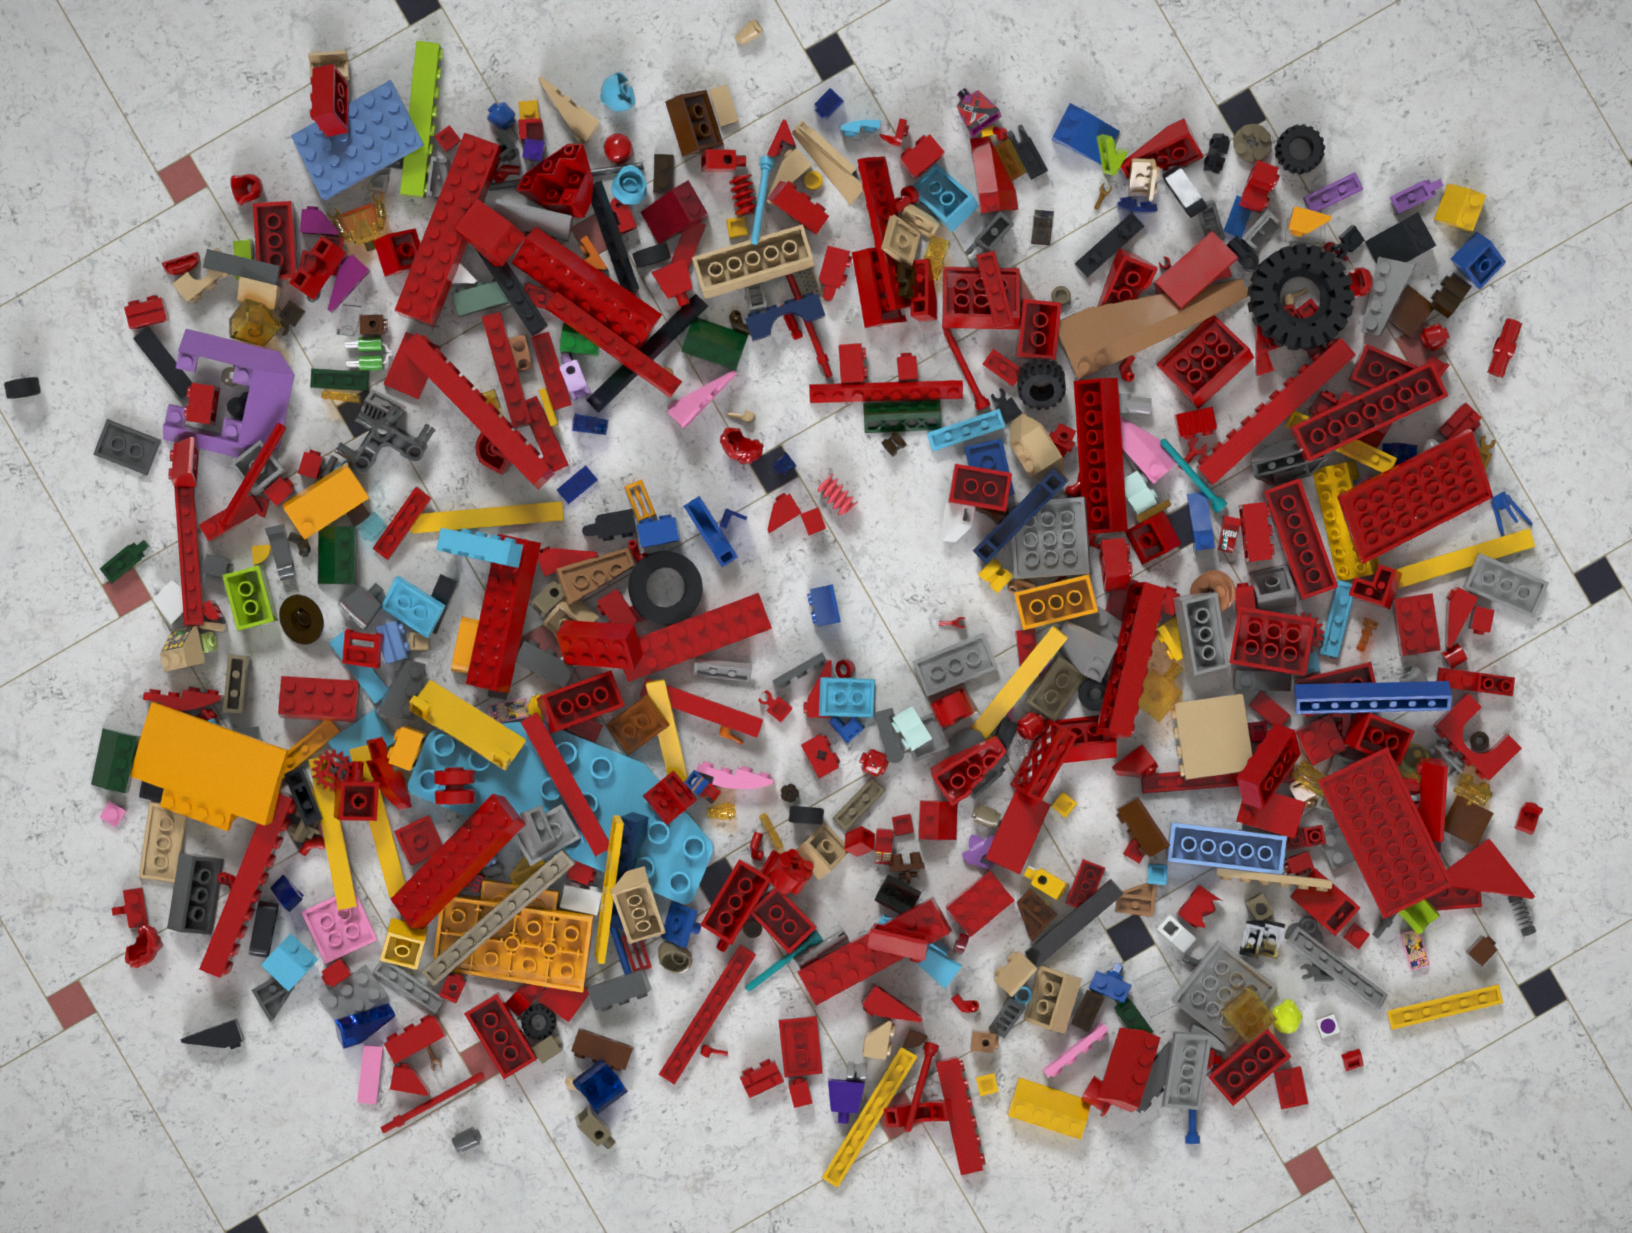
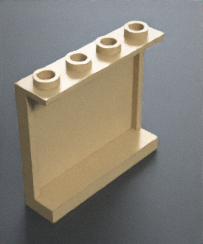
M1243 694L1174 703L1173 708H1170L1172 720L1175 719L1176 727H1173L1174 738H1178L1179 746H1176L1177 757H1181L1182 765H1179V772L1181 777L1184 776V780L1237 773L1244 769L1248 759L1252 757Z

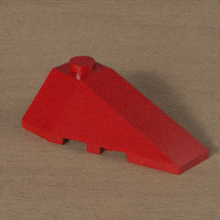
M1185 118L1164 128L1126 158L1120 167L1129 179L1132 159H1155L1156 167L1165 171L1169 170V167L1180 165V167L1187 166L1204 158L1191 128Z
M990 137L970 139L980 215L1019 210L1016 190Z
M1119 248L1110 267L1097 307L1109 303L1113 304L1125 300L1138 299L1137 297L1143 290H1146L1151 285L1158 267L1134 253Z

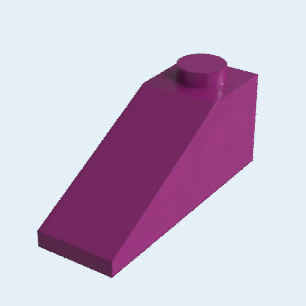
M353 254L350 256L346 255L340 262L341 266L337 273L327 309L331 313L341 305L371 271Z

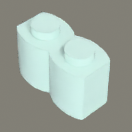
M1135 471L1124 478L1125 496L1136 515L1157 504L1156 499H1158V496L1153 488L1148 489L1145 484L1148 480L1143 472L1139 474L1138 471Z
M913 706L893 717L894 722L891 724L897 733L901 731L904 738L901 740L907 749L911 748L913 751L932 739Z

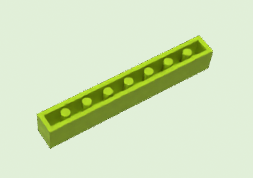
M416 41L409 115L424 146L404 156L400 190L402 196L425 198L427 193V174L429 175L430 169L429 155H433L434 144H431V136H435L436 125H433V117H437L438 106H435V98H439L440 87H437V79H441L442 68H439V60H443L444 49L441 48L440 43Z

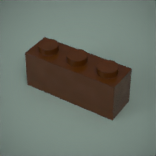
M579 1028L571 1052H574V1056L585 1059L586 1056L592 1058L593 1063L599 1065L606 1063L611 1065V1069L621 1072L622 1069L626 1070L634 1046Z

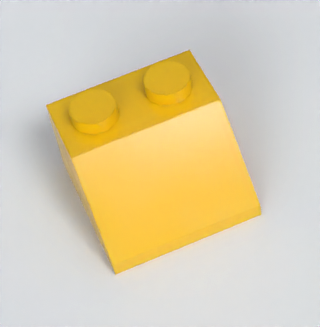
M1447 184L1433 220L1470 233L1474 230L1487 195L1466 187Z
M391 918L380 961L417 970L428 927H425L423 930L412 928L406 921Z

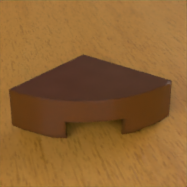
M909 1029L903 1047H918L925 1042L928 1035Z

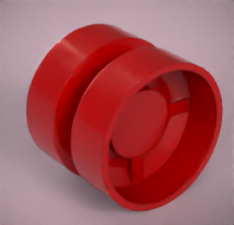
M464 767L445 768V770L434 771V784L445 786V789L435 791V804L476 803V791L465 788V785L475 783V770H464Z

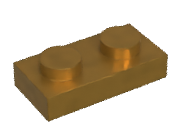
M1010 138L994 147L1011 181L1027 173Z

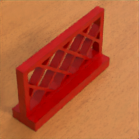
M1046 718L1044 723V732L1035 738L1010 783L1014 788L1039 802H1042L1078 737L1076 733ZM1051 737V742L1047 744V739ZM1032 771V776L1028 778V773Z

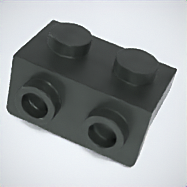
M888 874L874 900L898 914H902L915 906L922 892Z

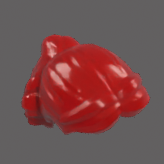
M727 427L720 436V444L726 455L733 460H737L742 465L751 464L762 455L764 444L760 443L758 439L751 440L744 437L740 428Z
M142 924L137 930L136 942L126 947L125 962L131 968H139L149 964L163 947L161 937L158 935L155 927Z

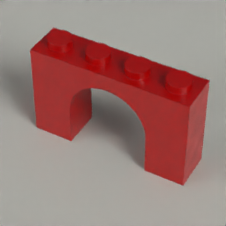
M1465 693L1451 707L1450 711H1447L1433 724L1436 728L1434 732L1441 739L1445 737L1450 742L1448 746L1455 753L1458 751L1463 756L1461 759L1467 766L1472 765L1476 769L1474 773L1481 780L1485 778L1490 781L1522 748L1510 735L1505 734L1488 751L1482 753L1471 751L1464 743L1463 728L1468 720L1482 707L1468 693Z

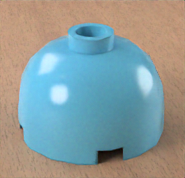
M622 72L615 73L606 78L602 84L600 94L601 102L617 112L629 110L635 105V95L632 86L628 88L626 81L629 80Z

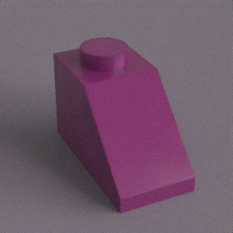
M307 206V209H302L300 232L302 234L340 237L341 233L321 210H318V207Z

